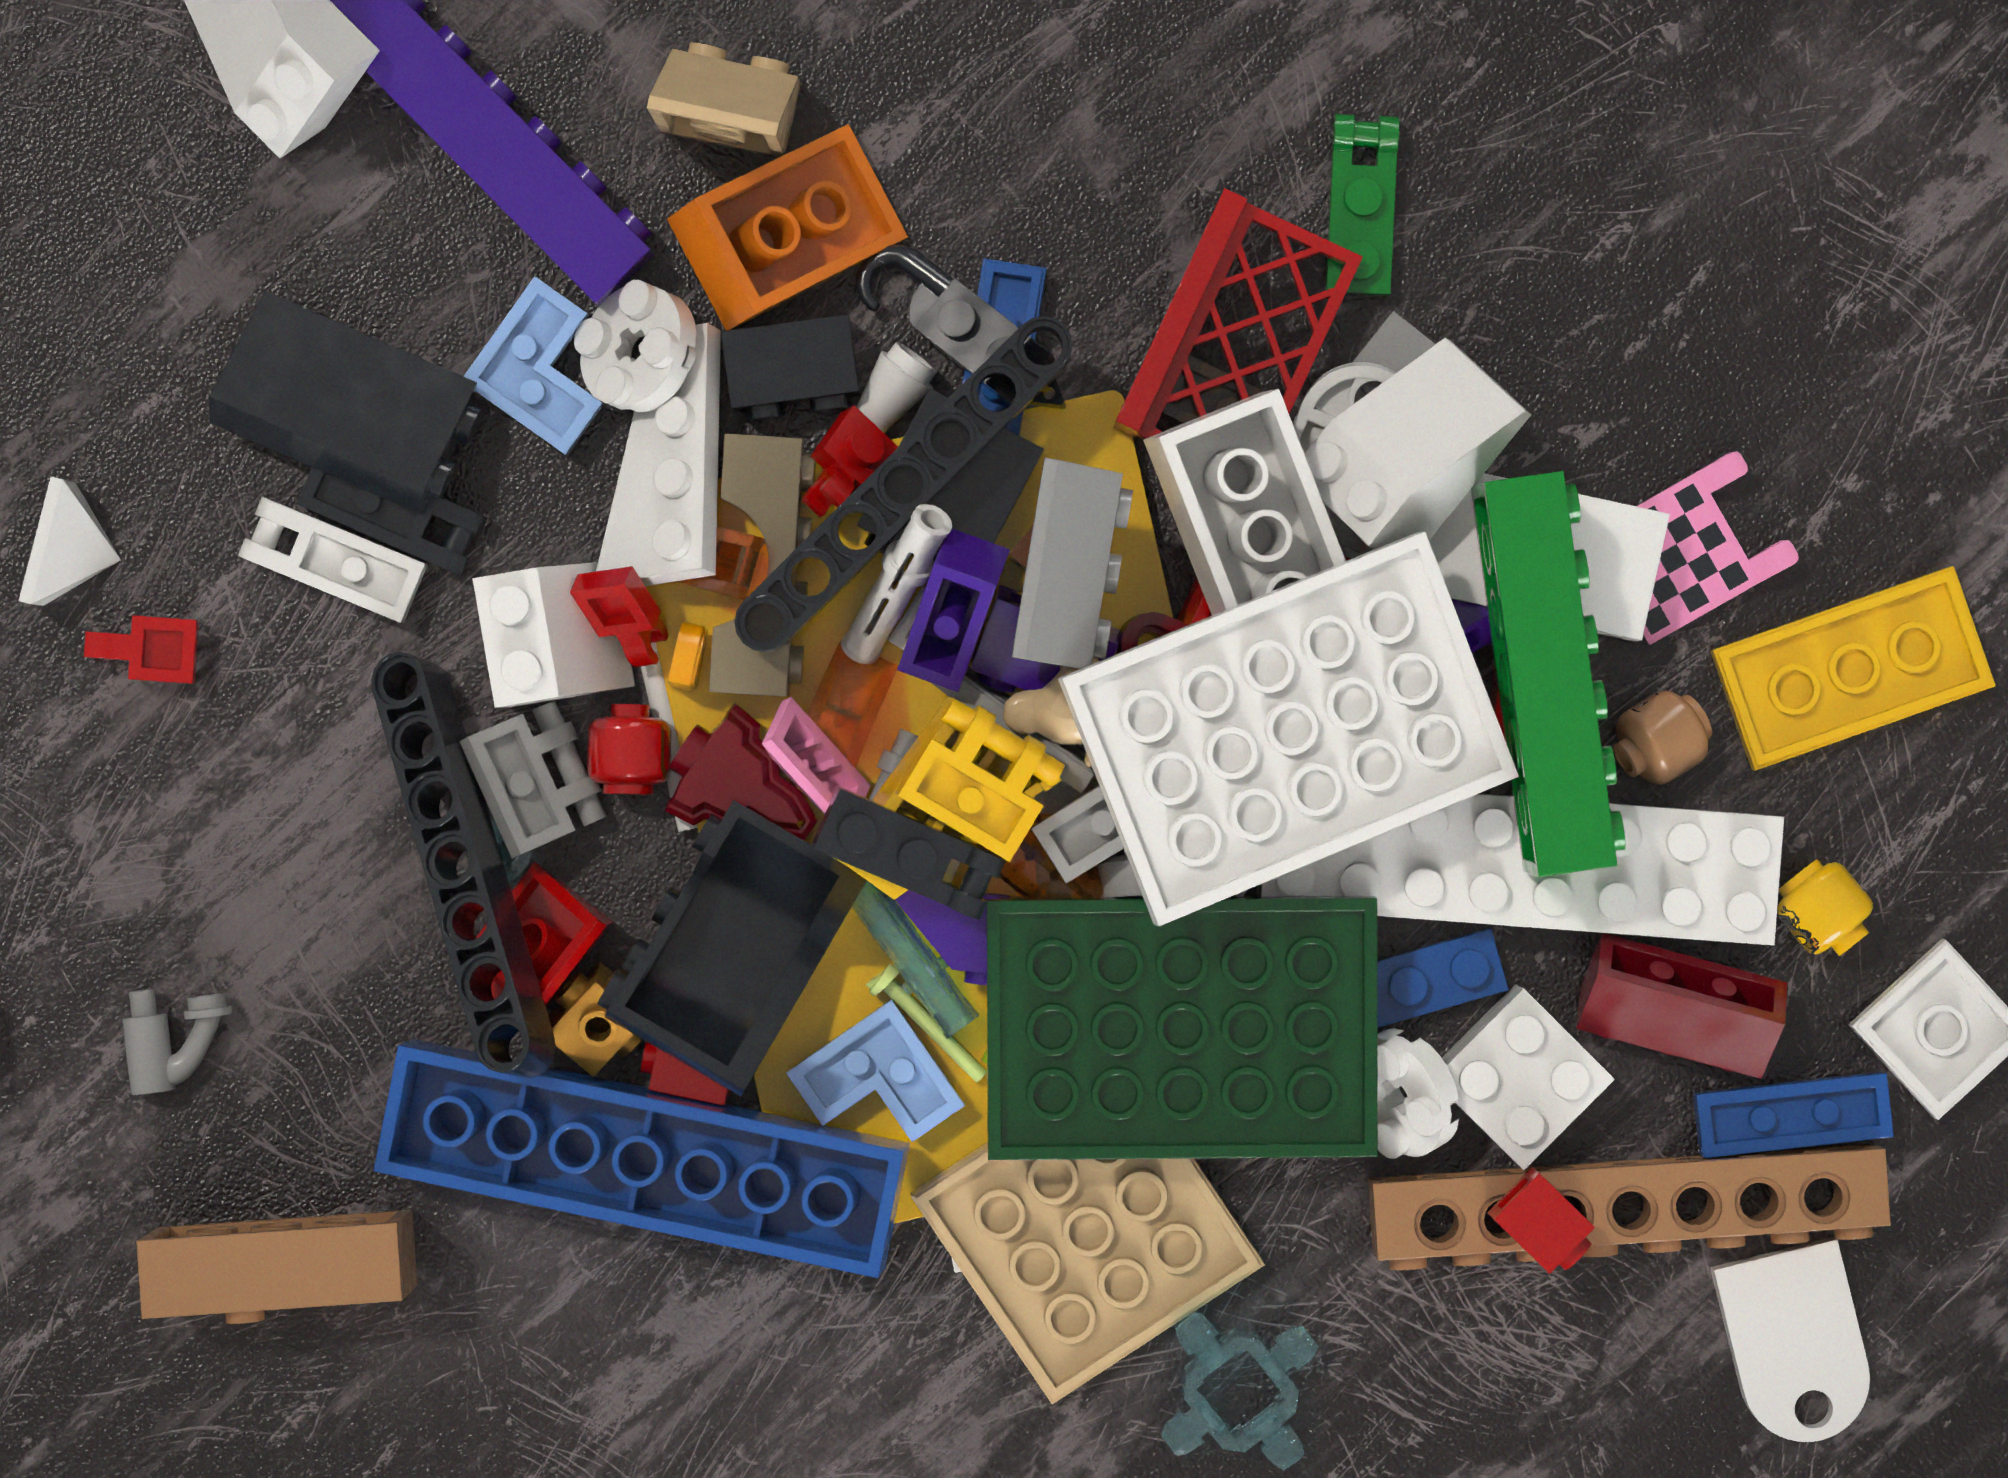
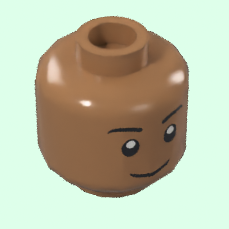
M1659 691L1628 709L1619 717L1616 724L1618 743L1614 744L1613 751L1618 763L1629 776L1636 777L1640 775L1651 784L1664 785L1704 760L1708 753V739L1712 736V727L1705 711L1694 698L1689 695L1679 696L1673 691Z

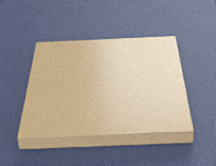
M986 1142L911 1192L912 1200L1051 1404L1065 1397L1265 1265L1263 1259L1196 1159L988 1160V1142Z

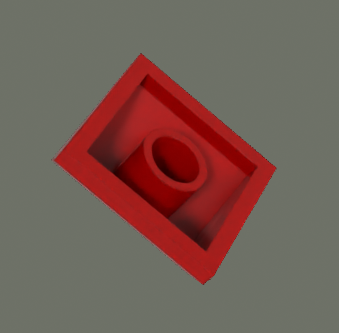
M534 861L514 887L512 894L544 1004L547 1008L614 921ZM487 923L480 931V933L476 936V938L480 937L483 934V932L486 929ZM502 971L497 973L491 985L494 999L500 996L505 986V976Z

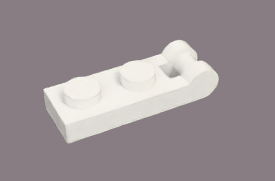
M261 497L255 515L260 516L252 539H244L238 556L397 622H405L428 564L288 506ZM284 527L299 532L290 556L275 550Z

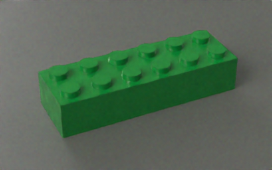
M1564 471L1488 481L1474 485L1471 488L1504 735L1519 777L1511 780L1523 871L1537 877L1618 866L1616 851L1625 850V831L1620 811L1612 812L1610 809L1607 792L1608 785H1616V765L1611 745L1602 746L1600 741L1598 720L1607 719L1608 710L1602 680H1592L1589 655L1598 654L1599 644L1594 616H1584L1582 610L1580 589L1589 588L1590 579L1586 553L1584 549L1574 550L1571 525L1580 523L1581 520L1576 485H1565Z

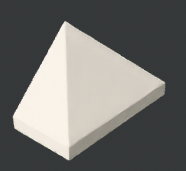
M55 477L50 478L18 600L20 602L44 606L121 561L75 482Z

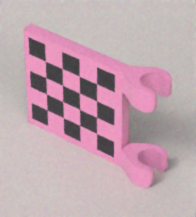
M1737 451L1729 452L1636 506L1670 514L1643 633L1649 645L1758 583L1785 570L1799 560L1798 553L1789 540H1780L1748 559L1713 499L1712 492L1745 475L1748 471L1745 460Z

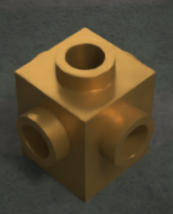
M601 962L587 976L578 971L563 985L554 999L559 1006L549 1016L555 1045L593 1077L616 1053L624 1058L642 1040L605 1018L607 1010L597 1004L614 975Z

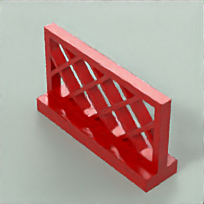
M1224 188L1113 428L1134 438H1137V436L1142 439L1149 438L1162 432L1155 427L1166 405L1192 397L1198 416L1201 417L1207 413L1199 393L1234 381L1239 397L1243 400L1249 396L1242 378L1277 366L1285 388L1283 400L1290 414L1363 256L1247 203V198ZM1251 222L1276 233L1285 257L1250 269L1241 243ZM1288 239L1308 249L1293 254ZM1321 254L1344 265L1334 288L1308 296L1296 262ZM1236 256L1242 273L1226 278ZM1288 265L1300 300L1266 312L1254 277ZM1246 281L1258 315L1223 327L1214 303L1219 290ZM1328 299L1318 321L1312 304ZM1304 308L1313 334L1307 346L1281 354L1269 320ZM1209 314L1215 331L1198 336ZM1261 323L1273 358L1239 370L1226 335ZM1219 339L1231 373L1196 385L1187 361L1193 347ZM1301 357L1291 379L1285 362ZM1181 372H1183L1188 389L1171 394Z

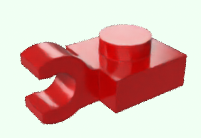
M853 405L840 413L810 457L824 470L807 490L802 501L821 518L832 504L838 508L898 446Z
M633 566L577 574L570 594L598 637L615 635L623 647L628 662L633 667L656 665L659 658L654 652L651 643L667 641L669 635L665 624L659 618L661 610Z
M132 615L131 635L85 632L84 657L129 660L128 679L195 684L199 620Z

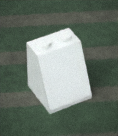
M598 562L536 567L472 578L495 708H512L636 686L632 665L628 662L615 635L598 637L570 594L577 574L596 572Z

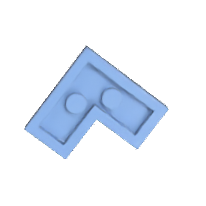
M534 276L463 377L477 382L476 392L568 456L604 403L554 369L553 365L575 336L581 322L587 319L589 315Z
M892 999L786 1072L822 1126L874 1090L880 1095L912 1142L965 1106L964 1101Z

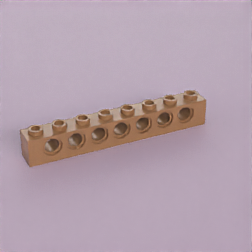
M1875 1143L1782 1149L1710 1158L1692 1155L1531 1166L1562 1196L1577 1198L1580 1204V1213L1595 1227L1586 1237L1592 1244L1582 1257L1617 1255L1618 1244L1643 1243V1251L1647 1253L1675 1252L1682 1250V1240L1707 1238L1708 1248H1736L1746 1245L1745 1236L1770 1234L1771 1243L1796 1244L1808 1242L1809 1231L1834 1230L1835 1239H1866L1873 1237V1227L1891 1226L1886 1149ZM1516 1167L1368 1178L1374 1256L1378 1261L1388 1260L1390 1270L1426 1268L1428 1257L1452 1256V1262L1455 1266L1484 1265L1491 1263L1490 1253L1515 1251L1517 1261H1536L1506 1231L1502 1233L1491 1232L1487 1230L1484 1223V1216L1488 1207L1494 1202L1499 1201L1531 1167H1527L1525 1170ZM1820 1178L1829 1179L1833 1186L1832 1201L1826 1208L1820 1211H1809L1804 1201L1806 1188L1814 1180ZM1765 1183L1770 1191V1202L1767 1208L1758 1215H1745L1740 1205L1743 1191L1751 1184ZM1691 1187L1702 1188L1707 1197V1205L1704 1212L1692 1220L1681 1219L1676 1209L1677 1199L1680 1194ZM1630 1191L1640 1193L1644 1203L1641 1216L1630 1224L1617 1223L1612 1214L1613 1204L1617 1197ZM1434 1205L1450 1207L1454 1216L1451 1229L1440 1237H1429L1422 1233L1420 1227L1423 1213Z

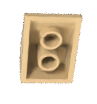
M693 42L689 44L688 52L677 49L671 50L649 95L647 109L660 132L777 158L786 154L801 86L798 76L788 74L789 64L759 56H752L751 65L726 60V50Z

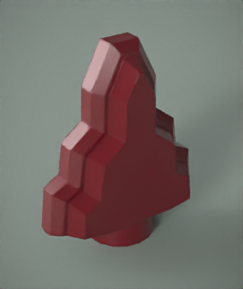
M735 703L712 732L697 724L669 765V769L682 778L664 811L693 826L705 819L708 820L711 814L723 819L734 800L802 840H806L818 822L801 790L780 776L779 766L762 745L763 741L760 739L761 724Z

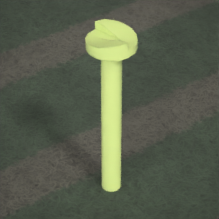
M890 963L884 971L868 981L866 986L870 989L869 993L872 996H876L883 990L976 1083L984 1077L987 1071L894 979L900 972L896 965Z

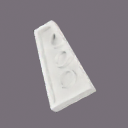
M709 323L695 325L697 333L695 348L687 345L686 356L682 366L689 368V371L679 390L667 402L648 412L634 411L596 571L633 566L645 586L716 575L721 330Z

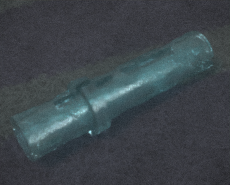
M866 881L852 908L906 981L901 985L906 993L910 995L914 992L942 1030L944 1037L948 1039L980 1014L972 1007L945 970L949 965L941 956L937 958L896 901L869 881Z

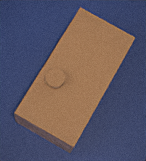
M412 1209L165 1226L156 1228L136 1241L142 1319L225 1313L227 1324L253 1323L265 1320L264 1310L402 1301L418 1285Z

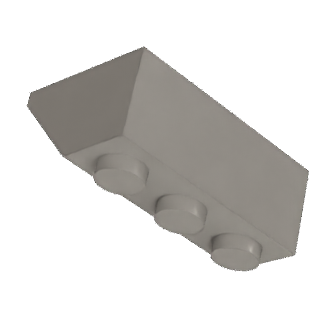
M1044 459L1012 658L1079 669L1091 665L1092 658L1105 659L1111 620L1099 618L1103 592L1116 594L1122 555L1110 553L1114 527L1127 529L1133 490L1121 488L1123 473L1057 459Z

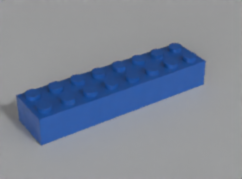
M411 1039L398 1045L373 1172L879 1278L885 1269L910 1147L909 1142L827 1125L822 1126L818 1123L727 1104L719 1105L651 1091L646 1087L551 1067L542 1074L530 1078L489 1070L484 1066L474 1051L417 1039Z

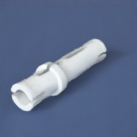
M929 504L918 505L910 517L911 520L900 539L888 545L882 557L883 569L871 591L866 596L865 602L852 626L841 641L844 653L853 661L861 664L876 662L882 652V647L901 618L916 588L928 582L934 565L933 558L942 541L952 529L951 519L942 509ZM913 553L914 557L911 563L909 564L907 570L904 571L903 568L906 565L909 557ZM899 581L897 588L893 589L895 582ZM888 599V604L886 605L881 616H879L878 613L881 607L883 606L885 600Z

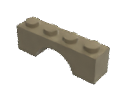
M725 434L721 499L743 510L759 527L768 551V577L811 534L812 518L800 517L801 492H807L814 483L816 461L810 457L812 453H804L805 442L802 438ZM796 567L793 574L794 586L803 595H808V582L796 581ZM769 604L759 605L748 616V631L757 641H772L782 631L783 617L775 606ZM735 619L713 627L709 692L789 697L790 684H802L804 646H793L791 640L778 651L767 653L756 651L743 644L736 634Z

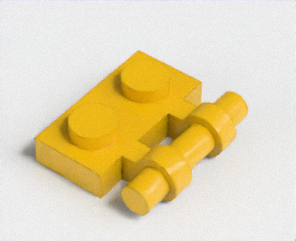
M953 697L944 708L940 720L960 732L954 746L950 749L935 739L928 737L895 793L1010 862L1044 806L1039 801L1022 792L1032 775L1053 786L1062 774L1065 764L1047 754L1044 743L1030 735L1022 739L995 722L996 715L980 705L972 709ZM982 745L1010 761L1009 767L1002 779L972 762Z

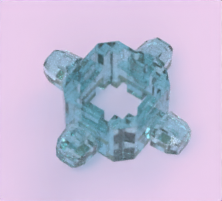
M1197 1311L1179 1321L1175 1325L1177 1339L1188 1356L1195 1353L1197 1357L1184 1366L1181 1383L1183 1399L1191 1410L1184 1414L1180 1409L1164 1424L1160 1433L1176 1456L1188 1454L1205 1443L1202 1436L1209 1432L1223 1450L1246 1452L1261 1440L1263 1444L1260 1446V1450L1275 1466L1283 1470L1298 1461L1304 1455L1302 1442L1290 1424L1285 1427L1282 1424L1296 1414L1299 1394L1295 1381L1287 1371L1294 1366L1299 1371L1315 1356L1318 1349L1317 1343L1304 1326H1291L1274 1337L1277 1344L1269 1349L1256 1331L1233 1329L1220 1340H1217L1215 1337L1219 1334L1217 1328L1205 1315ZM1248 1350L1279 1389L1280 1393L1274 1397L1275 1401L1258 1413L1243 1426L1239 1424L1231 1430L1202 1394L1199 1386L1204 1383V1378L1234 1355L1238 1354L1239 1356Z

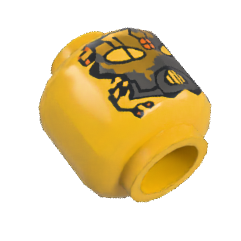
M1816 859L1779 888V893L1783 899L1778 904L1777 915L1808 953L1821 954L1832 947L1838 956H1841L1869 933L1861 922L1871 914L1873 902L1842 864L1832 862L1823 866Z

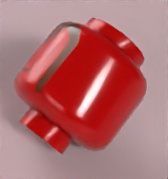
M611 704V717H599L589 724L587 772L591 780L603 784V794L654 795V785L662 784L670 777L671 726L663 719L649 717L650 705Z

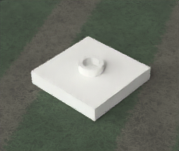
M1945 939L1938 941L1848 1024L1931 1116L1937 1120L2008 1056L2007 1005Z

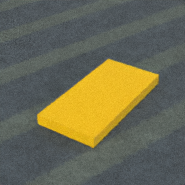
M1954 566L1943 568L1710 650L1750 767L1754 771L1996 686Z

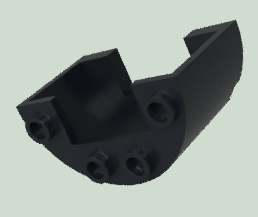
M734 800L723 819L713 814L709 816L692 846L702 853L692 875L681 892L672 887L668 889L651 919L661 925L650 944L640 938L638 939L621 970H616L597 1004L607 1010L604 1017L737 1095L742 1096L867 880L845 864L831 856L814 850L807 842Z

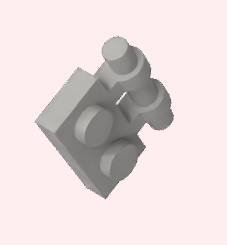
M555 700L532 710L541 731L539 735L533 737L522 713L459 741L512 859L575 831L565 808L574 804L584 827L607 817L597 793L603 790L599 783L594 782L588 776L574 744V741L579 739L572 721L564 722ZM548 752L551 753L565 784L564 787L559 789L556 788L542 757L543 754Z

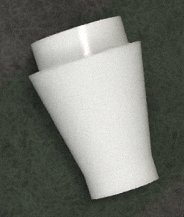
M895 342L888 353L881 351L857 408L885 434L894 423L927 394L929 388L933 389L930 381L937 373V370L913 350L899 342Z

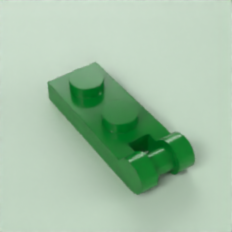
M1334 114L1327 240L1363 256L1345 295L1389 297L1391 293L1399 117L1379 116L1378 122L1355 121L1353 114ZM1353 146L1375 147V166L1352 165ZM1330 258L1326 260L1325 291L1334 288L1344 265Z

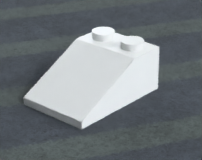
M184 0L234 113L279 158H282L326 128L379 53V49L330 0Z
M1444 338L1332 419L1305 452V457L1322 501L1371 548L1377 549L1422 531L1426 532L1428 540H1430L1531 414L1452 341Z

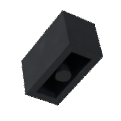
M848 314L721 332L731 409L734 412L746 411L747 421H762L785 417L784 405L806 402L810 404L811 413L849 408L847 397L860 395L851 322Z

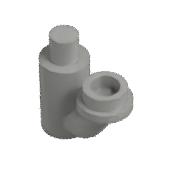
M145 989L129 992L132 1017L122 1018L131 1095L175 1090L176 1085L184 1082L194 1073L207 1053L218 1028L220 1017L233 1014L232 1005H227L225 993L187 998L188 1010L184 1011V1019L196 1020L180 1050L172 1054L167 1013H157L155 990Z

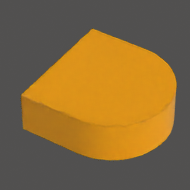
M682 622L668 677L670 687L693 691V688L696 689L707 639L705 626Z

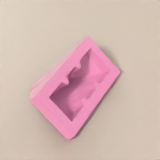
M792 697L781 702L762 742V745L779 766V769L824 815L837 786L866 797L871 785Z

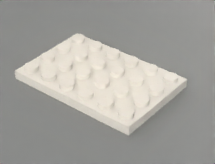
M1425 531L1417 532L1058 678L1153 924L1157 926L1164 925L1519 777Z

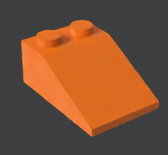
M849 124L693 199L667 218L670 227L726 331L732 330L858 265L863 260L884 250L887 246L895 245L908 238Z

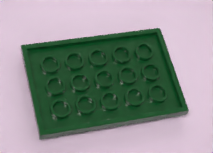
M1228 897L1161 926L1153 924L1144 898L986 899L988 901L986 905L988 1160L1378 1157L1377 897Z

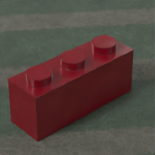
M1602 933L1580 987L1576 1029L1593 1033L1603 1038L1615 1039L1656 1050L1666 1055H1674L1712 1065L1729 1072H1737L1762 1079L1785 1026L1787 982Z

